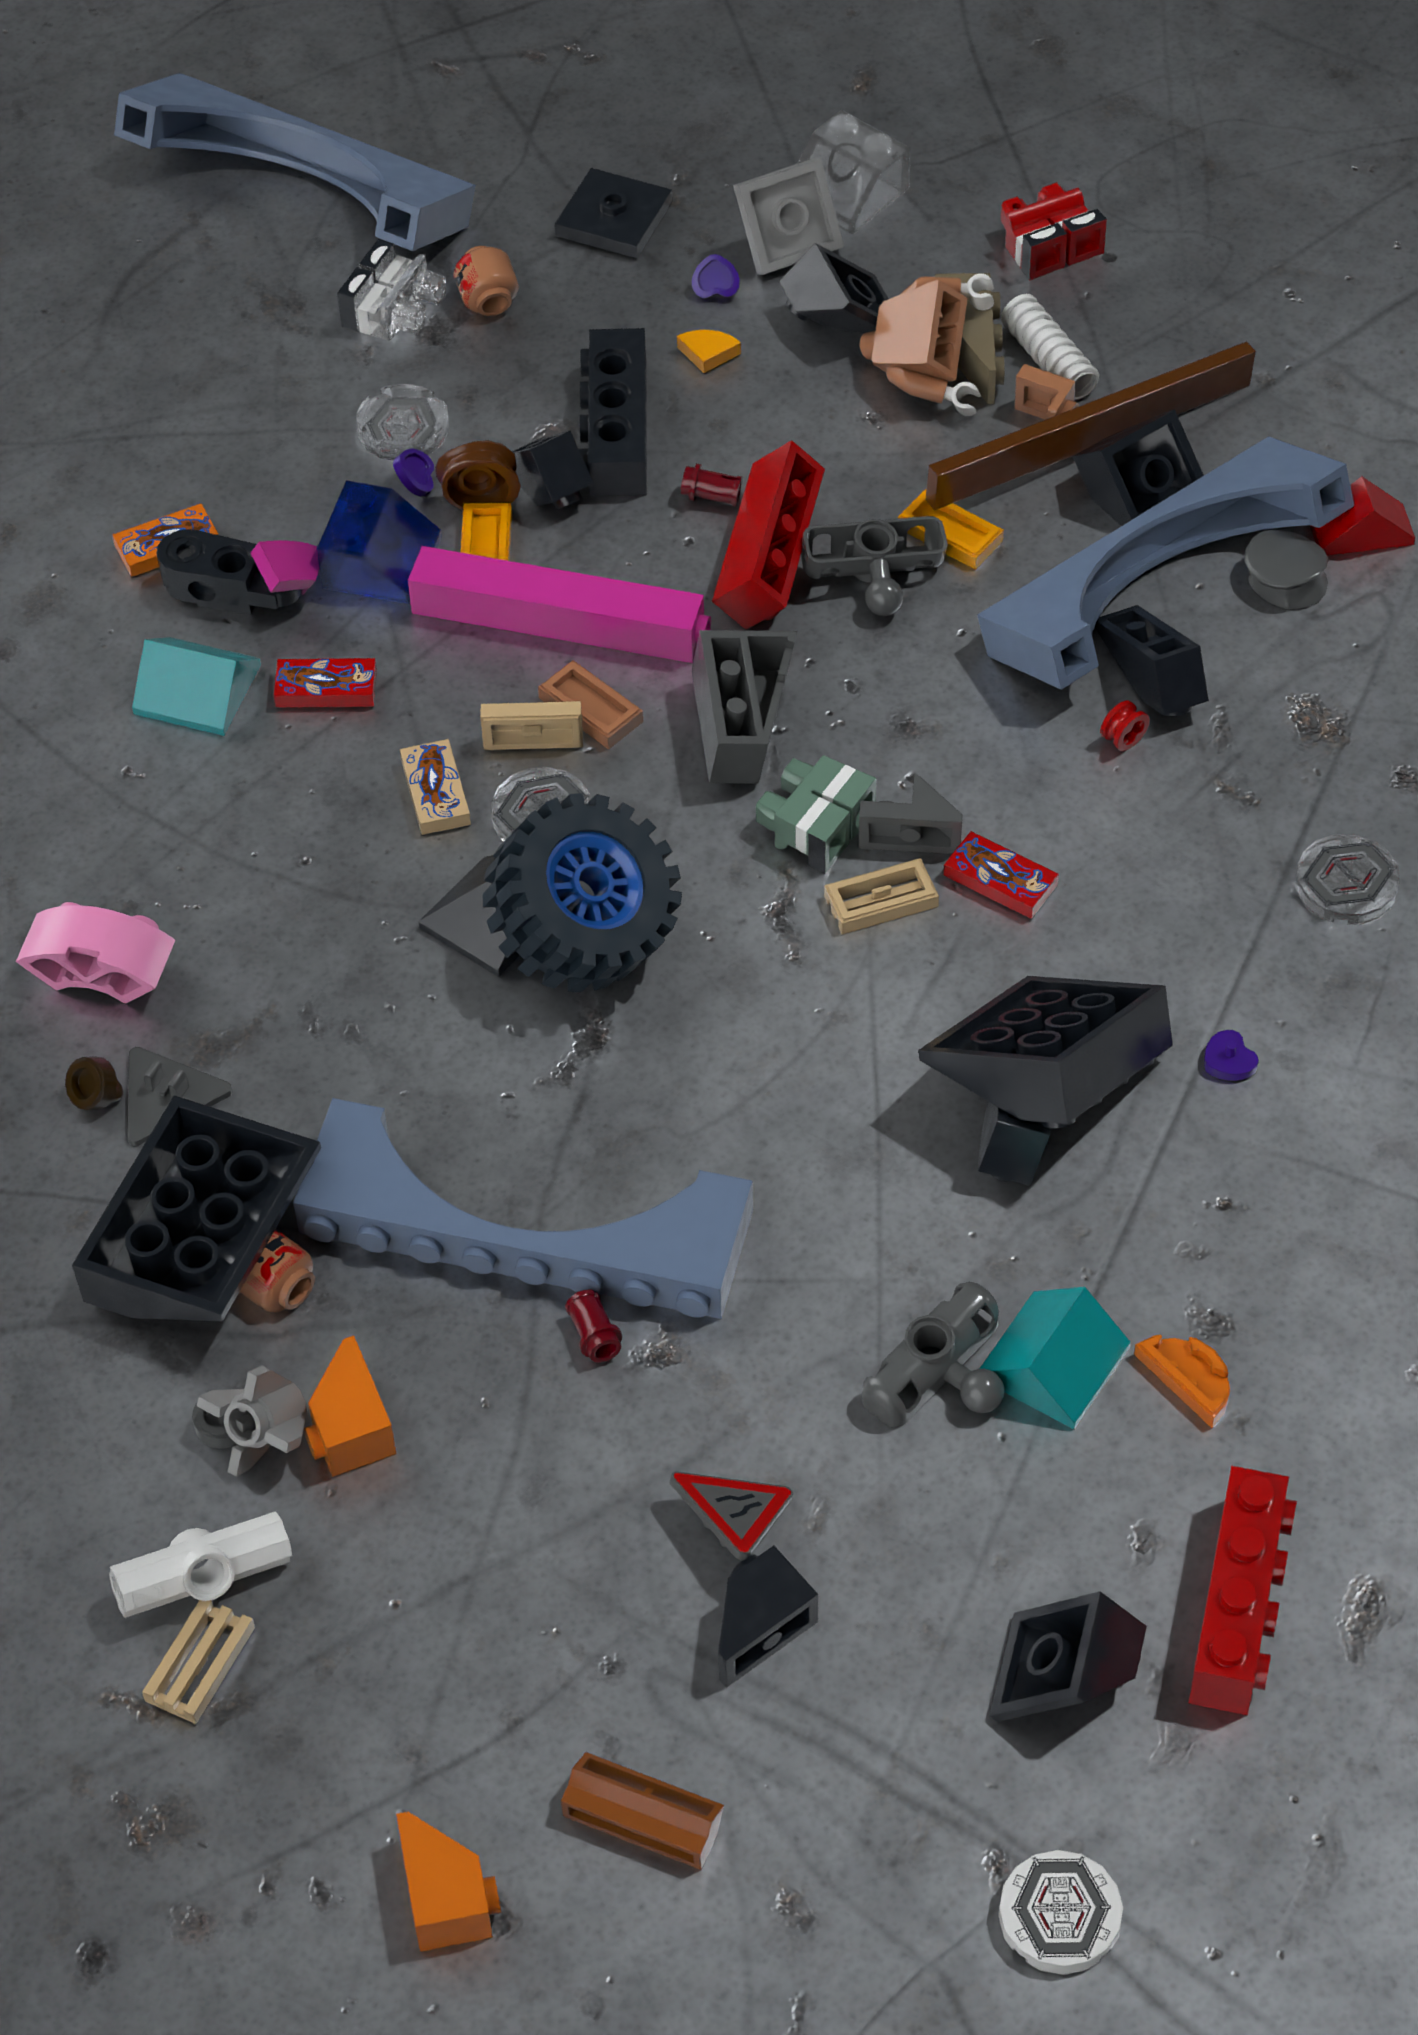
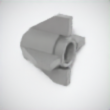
M264 1366L257 1367L248 1372L245 1389L211 1390L198 1397L197 1407L218 1418L224 1416L226 1432L238 1444L232 1448L228 1472L236 1477L251 1470L271 1445L285 1453L300 1447L307 1413L305 1399L301 1390L293 1382Z

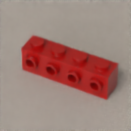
M792 440L752 464L712 598V602L746 630L763 620L773 619L787 606L803 549V533L810 525L825 471L823 466Z
M1231 1465L1189 1704L1248 1716L1253 1688L1265 1690L1271 1655L1260 1653L1262 1636L1274 1638L1280 1605L1279 1602L1268 1600L1271 1584L1283 1585L1288 1551L1277 1549L1279 1534L1291 1536L1297 1501L1286 1499L1289 1476Z

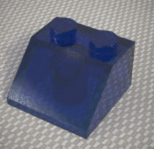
M346 480L317 547L322 589L411 604L408 579L422 546L438 548L442 538V530L392 488Z

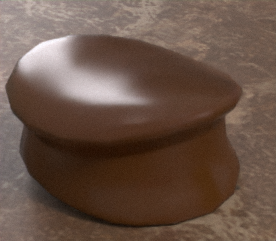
M490 440L473 441L463 444L443 454L435 466L436 478L441 484L443 496L451 505L460 510H463L464 503H513L519 495L521 485L518 474H516L517 463L515 454L504 444Z

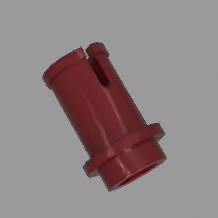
M696 463L695 467L686 466L681 484V494L688 495L690 501H695L696 497L737 506L741 494L743 476H732L702 469V464Z
M582 1290L572 1295L567 1300L565 1308L581 1337L579 1342L581 1353L598 1363L611 1360L620 1352L622 1347V1332L617 1325L611 1324L597 1292Z

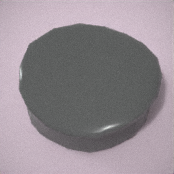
M1276 529L1260 532L1251 539L1245 549L1244 559L1249 570L1248 582L1253 590L1265 601L1284 609L1296 610L1308 608L1319 603L1326 594L1328 580L1324 570L1327 568L1329 558L1324 549L1314 541L1288 530Z

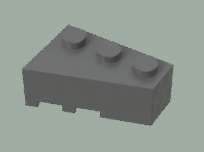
M700 630L692 666V677L709 783H759L797 631Z

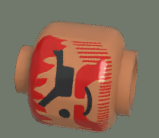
M476 246L469 249L455 265L454 278L466 308L485 316H495L503 313L511 306L512 301L517 296L519 284L510 259L504 251L494 247Z
M274 1231L241 1288L240 1293L268 1312L276 1313L284 1309H295L305 1301L313 1289L315 1283L313 1260L303 1248L282 1233Z

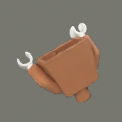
M979 273L972 276L968 283H961V278L919 277L901 294L883 301L880 305L876 331L867 332L861 336L860 349L863 356L868 360H872L874 366L886 372L888 381L907 394L942 404L943 399L953 402L956 410L961 415H975L977 413L975 407L969 404H962L960 400L967 394L981 397L976 386L970 382H961L955 387L947 386L948 381H955L957 376L967 297L970 298L971 305L978 310H988L993 307L994 300L992 295L988 293L978 294L982 290H994L991 278L986 274Z

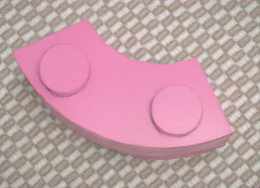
M65 902L59 907L46 909L36 914L15 962L54 990L68 987L90 988L109 994L127 1004L156 989L176 940L159 930L157 923L148 917L141 915L129 916L109 909Z

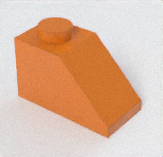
M355 1336L344 1338L308 1402L312 1425L304 1428L314 1460L324 1457L332 1477L397 1454L392 1424Z
M410 1812L396 1814L420 1952L493 1938L489 1915L501 1913L495 1876L482 1877L479 1855Z

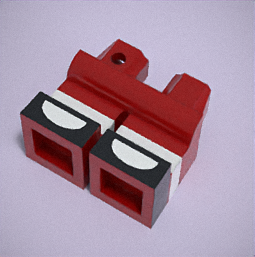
M1056 182L1043 187L1038 193L1037 202L1026 205L1022 199L1014 197L1003 201L1001 204V222L1006 229L1005 248L1029 281L1065 268V262L1068 266L1104 254L1107 219L1098 209L1089 211L1086 208L1082 192L1078 187L1065 191Z

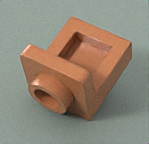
M1023 364L1016 375V410L1046 420L1079 407V403L1074 402L1075 381Z

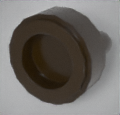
M97 1056L81 1057L69 1066L66 1073L65 1087L67 1096L77 1108L83 1110L102 1109L111 1102L119 1101L122 1098V1085L118 1081L111 1063L105 1058Z

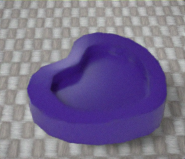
M713 254L702 260L696 267L691 284L695 294L701 298H709L715 294L732 297L737 294L740 288V278L735 267L727 259Z
M407 449L393 460V468L396 475L411 493L423 497L433 489L434 483L431 474L434 471V463L424 452L417 449Z
M1223 1030L1211 1037L1207 1043L1204 1055V1068L1209 1075L1222 1080L1238 1081L1250 1078L1256 1073L1259 1064L1258 1056L1254 1051L1245 1047L1243 1037L1239 1032Z

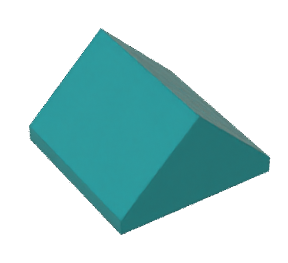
M171 637L144 639L132 705L133 714L225 736L261 667V659Z
M1086 1287L1034 1291L979 1369L994 1371L1003 1381L1004 1393L1075 1429L1130 1349L1131 1342Z

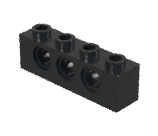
M645 328L589 329V348L580 349L581 377H589V381H580L581 410H589V415H580V443H588V448H579V451L593 481V484L590 485V496L647 495V361Z

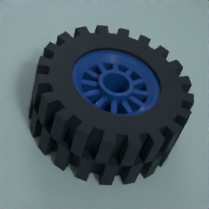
M583 793L569 794L561 803L557 797L545 802L538 811L534 810L499 846L492 856L495 860L486 869L483 881L492 884L482 894L483 908H496V912L486 921L490 933L493 934L502 930L507 939L498 947L505 957L508 958L516 951L524 959L517 969L528 977L537 969L545 972L541 984L553 989L565 979H568V992H582L591 983L594 991L607 988L615 980L619 982L664 943V937L673 930L678 919L671 914L681 906L682 892L673 891L670 888L681 879L678 865L666 867L664 859L673 851L666 839L655 845L649 835L657 827L648 818L639 826L630 820L635 810L633 807L622 802L614 811L608 809L610 799L608 796L596 794L586 805ZM580 881L590 886L594 896L589 895L582 889Z

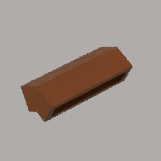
M585 1752L573 1766L568 1786L561 1799L564 1817L702 1870L717 1837L724 1809L723 1804Z

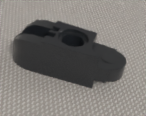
M183 529L172 532L164 537L157 548L156 555L163 585L166 586L169 594L180 601L197 603L198 607L251 615L255 606L278 609V607L293 604L302 594V589L270 592L251 555L252 550L257 545L255 543L198 530Z

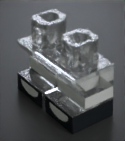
M378 238L359 263V268L356 267L337 292L341 327L389 341L393 339L398 330L417 335L424 326L427 317L426 306L419 302L424 301L438 306L446 296L445 276L427 270L426 255H417L414 260L407 259L395 254L393 243Z

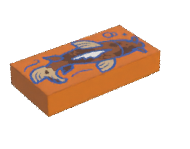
M202 503L112 534L116 550L130 576L134 577L159 568L156 555L158 545L164 537L172 532L188 529L219 534Z

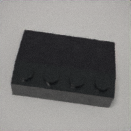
M1026 976L918 1050L919 1060L1019 1120L1042 1122V1125L1047 1128L1066 1127L1073 1124L1075 1118L1087 1109L1100 1104L1102 1098L1115 1088L1125 1085L1128 1079L1139 1070L1152 1065L1154 1059L1173 1046L1166 986Z
M174 1095L72 1264L83 1302L130 1318L223 1321L321 1150L320 1142Z

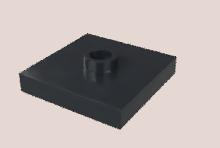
M590 168L555 222V236L638 258L673 202L672 189Z

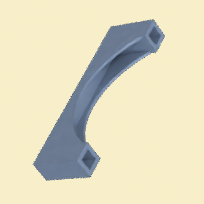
M177 73L119 93L115 136L148 149L170 147L227 152L263 159L307 172L342 188L357 198L370 210L377 221L375 237L408 250L415 251L469 227L476 185L182 73Z
M1266 437L977 614L988 657L1062 690L1099 666L1092 638L1096 621L1114 596L1131 581L1161 562L1209 542L1249 532L1305 525H1312L1317 528L1322 527L1354 506L1347 465L1278 439Z
M332 1099L317 1141L321 1144V1150L302 1181L293 1202L300 1234L308 1235L310 1238L321 1242L334 1240L359 1245L363 1249L375 1253L389 1251L408 1255L424 1263L443 1262L463 1266L478 1274L492 1272L517 1277L521 1281L533 1285L546 1283L571 1288L575 1292L593 1290L594 1293L597 1292L601 1295L625 1299L636 1306L655 1305L675 1309L690 1317L709 1316L722 1319L753 1214L752 1180L699 1170L696 1181L674 1197L622 1221L571 1231H533L511 1228L485 1221L466 1213L440 1198L423 1184L403 1162L390 1142L384 1108L341 1099Z

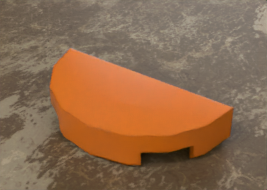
M1154 1335L1135 1344L1134 1355L1207 1425L1213 1428L1225 1414L1230 1395L1228 1368L1218 1353L1207 1344L1193 1337H1189V1341L1178 1338L1162 1339L1161 1335Z

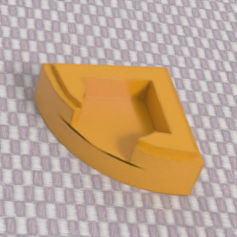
M704 329L685 332L677 336V348L703 373L741 354V342L724 332Z

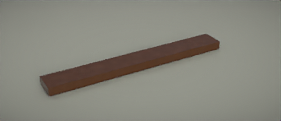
M1248 342L1238 344L930 464L926 501L935 511L1074 456L1110 435L1170 410H1175L1178 415L1249 387L1256 351Z

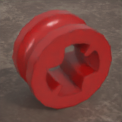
M1125 700L1114 706L1102 722L1100 733L1106 740H1114L1113 744L1119 751H1126L1134 747L1143 738L1149 727L1150 718L1145 712L1137 711V707L1133 702Z

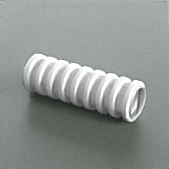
M1022 294L1009 301L1003 309L1001 321L1009 329L1011 335L1017 339L1018 343L1024 347L1025 351L1031 355L1034 362L1039 364L1040 369L1075 381L1074 401L1090 394L1099 381V372L1091 365L1089 359L1083 355L1082 351L1075 346L1074 342L1068 338L1067 334L1061 330L1057 322L1053 321L1051 315L1045 311L1044 307L1031 294Z

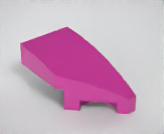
M259 541L251 552L271 593L302 589V594L304 595L308 588H311L316 581L323 559L321 548L298 541Z

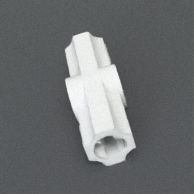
M275 1511L212 1533L200 1528L187 1529L178 1534L167 1548L110 1566L109 1577L118 1607L124 1618L188 1596L202 1601L214 1600L224 1595L231 1587L233 1581L289 1563L292 1551L282 1519ZM208 1559L202 1567L193 1569L199 1562Z

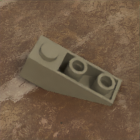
M979 273L935 274V277L961 278V283H968L972 276ZM982 290L978 294L988 293L992 295L994 305L988 310H978L971 305L970 298L967 297L958 368L968 381L976 386L987 404H995V385H1004L1005 375L1004 356L995 357V352H1002V324H993V320H1000V292Z

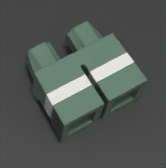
M824 755L815 766L793 758L785 767L781 776V789L791 793V795L786 799L771 791H766L756 804V822L775 832V848L785 849L789 845L808 855L809 866L826 874L849 845V839L853 840L859 832L860 802L876 801L877 778Z

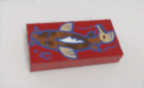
M375 658L277 659L274 688L275 707H374L377 674Z
M972 831L969 832L944 864L945 877L1030 919L1035 916L1058 886V873Z

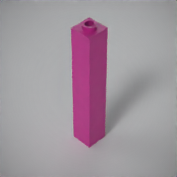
M427 546L421 547L408 579L412 614L693 663L700 630H711V616L704 615V595Z

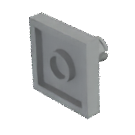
M813 158L733 185L757 274L764 275L796 264L814 243L830 251L844 247L821 159Z

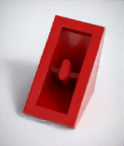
M1363 476L1350 485L1354 501L1352 508L1320 528L1310 525L1316 544L1324 549L1327 556L1415 544V535L1403 503Z

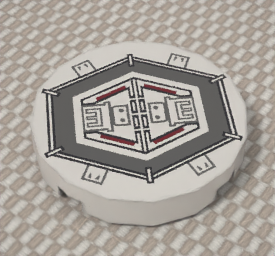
M1055 1850L1035 1854L1015 1867L1003 1885L999 1920L1005 1941L1013 1951L1015 1948L1018 1954L1026 1958V1963L1039 1971L1065 1975L1090 1969L1100 1962V1958L1107 1954L1110 1948H1113L1119 1938L1123 1904L1117 1884L1103 1866L1082 1854Z

